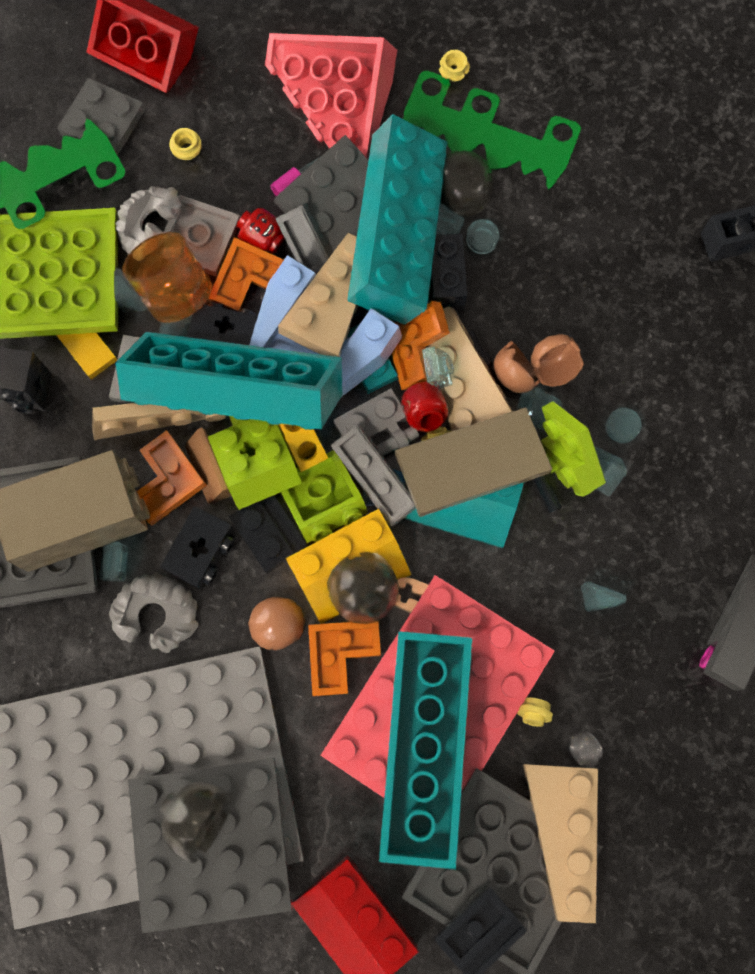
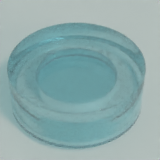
M480 219L474 221L469 226L466 242L472 251L486 254L493 251L497 246L499 230L493 222Z
M617 409L607 419V434L618 443H628L634 440L640 433L641 419L631 409Z

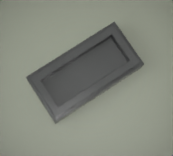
M305 203L277 217L276 221L296 261L316 274L332 254Z

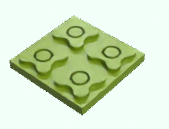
M115 208L45 212L43 219L24 229L16 228L9 214L0 215V339L118 331V232L115 229L118 213ZM36 212L19 213L16 215L20 220L27 221L32 219Z

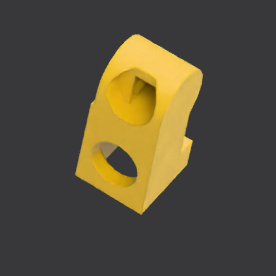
M278 424L291 457L301 472L328 459L314 429L308 430L296 425ZM314 454L312 457H310V458H308V459H304V458H306V457H308V456Z

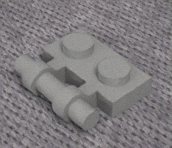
M392 389L381 393L333 420L340 436H343L356 424L361 426L371 441L373 438L388 431L391 438L375 445L383 457L396 449L409 446V442L420 437L418 431L411 427L403 431L399 428L398 425L406 421L402 406Z

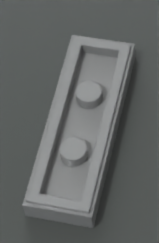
M354 425L331 445L390 526H395L416 509L408 488L360 425Z

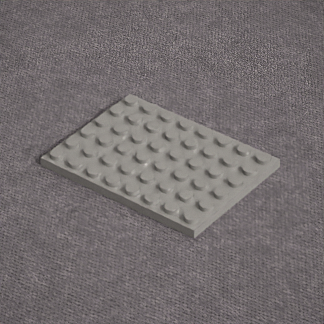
M260 646L0 705V837L14 930L139 900L128 779L275 758L287 864H294L305 860L262 648Z

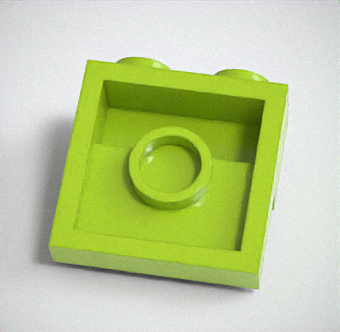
M554 401L543 406L542 411L546 420L543 422V427L548 436L540 441L552 467L551 473L555 472L557 478L561 480L566 488L572 487L574 493L582 497L604 485L606 481L589 429Z
M334 450L326 453L328 459L303 472L296 468L302 484L281 492L306 543L311 541L317 542L332 534V531L340 526H347L368 513L359 490Z

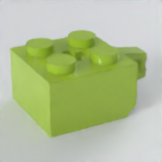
M229 416L232 427L208 436L227 488L238 510L302 484L278 425L254 419L239 420Z

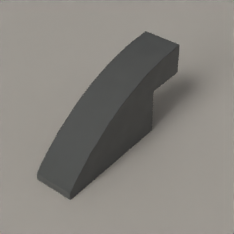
M754 554L751 555L706 644L714 646L715 649L703 673L735 691L745 689L755 668Z

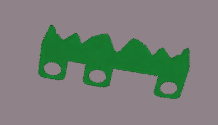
M430 71L420 73L404 110V120L419 128L423 127L425 131L437 137L444 134L448 147L459 158H464L478 145L484 144L489 169L507 168L521 161L524 175L537 169H542L544 176L547 177V188L550 189L566 169L580 134L581 127L577 122L560 116H554L549 121L543 139L540 140L492 123L500 103V98L496 94L479 88H473L470 90L460 112L442 106L450 86L449 79H445L442 75ZM428 78H435L441 83L442 89L439 94L429 96L422 91V83ZM483 95L491 100L492 106L488 112L478 113L473 110L471 104L476 96ZM564 123L571 127L573 134L568 141L562 142L554 138L552 131L557 124Z
M87 118L85 121L86 130L83 132L81 139L63 136L61 150L48 145L29 147L28 165L25 172L19 171L5 161L0 162V209L6 208L16 228L24 229L44 218L45 209L35 191L84 166L98 188L106 187L124 177L125 169L109 139L90 119ZM106 161L114 163L117 170L112 178L103 180L97 176L96 169L99 164ZM25 202H31L37 209L35 216L27 221L20 220L16 215L18 206Z

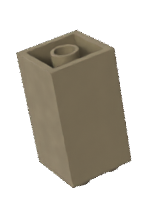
M113 450L0 488V540L7 562L30 572L148 530L145 520L150 518V514L144 499H140L137 491H135V487L140 486L133 466L129 467L126 458L120 459Z

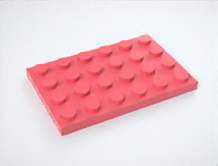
M435 575L400 629V632L472 638L462 793L475 769L483 770L519 711L520 705L524 703L555 651ZM398 634L320 755L383 798L385 797Z

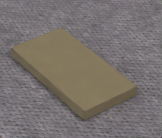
M526 407L395 451L419 517L550 474L552 471L550 462Z

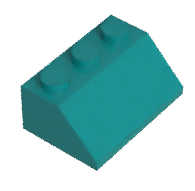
M524 482L419 517L415 509L405 519L503 548L517 509Z

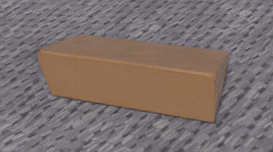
M199 428L187 441L185 447L192 465L207 484L202 489L207 502L214 504L231 497V494L209 442V435L205 429Z

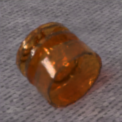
M164 232L144 240L126 257L122 267L125 279L141 297V301L148 308L151 315L159 322H176L192 315L204 305L210 297L213 288L209 275L204 271L201 263L195 259V254L183 236L176 232Z

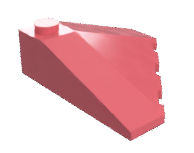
M269 33L265 66L272 75L275 76L277 74L285 86L282 90L295 108L303 110L308 118L306 124L318 141H324L330 149L346 135L369 160L372 134L380 127L392 86L397 49L383 37Z

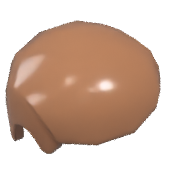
M564 334L545 337L535 345L530 358L532 369L539 382L550 387L561 386L576 378L584 366L578 344L573 338Z
M510 341L496 354L494 370L501 385L514 393H527L540 383L539 380L534 382L537 377L531 363L513 341Z
M271 597L261 601L252 609L248 626L252 639L260 647L275 651L284 649L300 639L305 619L301 607L292 599Z

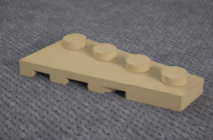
M348 233L280 322L278 325L279 334L320 355L341 356V349L344 341L347 339L354 313H356L358 305L347 301L356 236Z
M450 306L444 308L443 311L450 334L428 345L438 385L448 405V421L451 431L513 412L505 399V394L500 386L496 384L489 372V367L476 350L473 340L457 313Z
M131 403L93 408L92 430L94 440L173 425H186L200 420L209 422L225 419L227 415H205L200 413V411L186 409L171 410L165 406Z
M523 764L528 781L532 809L537 823L540 847L544 856L545 870L555 917L558 921L596 923L598 769Z

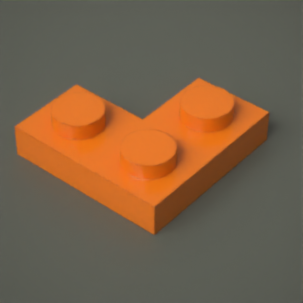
M234 238L208 299L238 312L242 307L251 284L266 289L268 282L284 260Z
M431 301L427 304V310L405 325L399 322L395 323L400 327L402 339L393 350L392 357L401 390H407L416 383L427 382L434 378L426 346L450 334L441 302Z
M167 430L139 450L157 475L156 478L137 491L139 498H143L147 505L150 518L146 519V521L150 525L157 523L207 486Z
M378 620L308 625L312 696L348 694L346 659L381 656Z

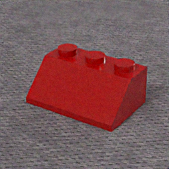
M97 0L86 53L167 93L192 57L199 27L145 0Z
M349 855L292 902V906L343 974H394L418 953L416 942Z

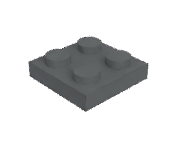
M88 78L57 129L62 136L66 135L81 139L83 132L86 130L85 121L88 118L107 136L118 156L143 115L145 107L143 102Z

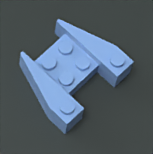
M286 256L268 282L249 345L318 354L278 333V325L316 276L315 272L290 256ZM373 309L369 310L351 338L347 336L341 349L342 396L383 366L402 339L400 327Z

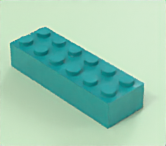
M394 114L372 134L347 301L368 310L373 309L382 316L405 325L427 310L447 141Z
M145 332L115 362L121 400L135 402L138 405L165 406L171 410L186 409L200 411V413L205 415L220 414L233 416L239 420L254 419L266 421L274 425H296L308 430L322 429L343 395L342 357Z
M398 631L379 862L456 869L472 638Z

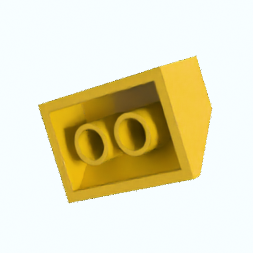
M379 509L286 558L320 624L333 619L393 586L397 580L405 577L408 578L412 575L400 547Z

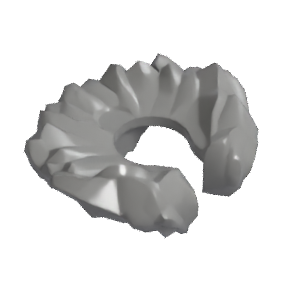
M151 186L148 190H139L132 193L131 198L120 205V210L117 212L119 221L116 222L115 229L118 232L117 236L122 244V249L128 255H131V258L135 261L142 260L145 255L155 254L164 240L163 232L153 223L147 222L145 231H143L142 225L146 216L153 211H157L168 221L174 219L180 212L182 204L180 203V196H177L178 191L174 187L165 189Z
M158 572L152 575L145 573L141 577L136 576L132 583H125L121 592L117 594V598L113 600L109 611L113 631L121 640L132 643L141 632L139 623L141 609L151 603L161 605L165 610L166 619L164 624L154 634H150L149 644L152 649L158 648L165 653H169L171 649L178 648L179 643L191 637L198 628V622L195 620L197 601L192 598L191 591L186 590L176 577L171 578L167 574L161 575Z

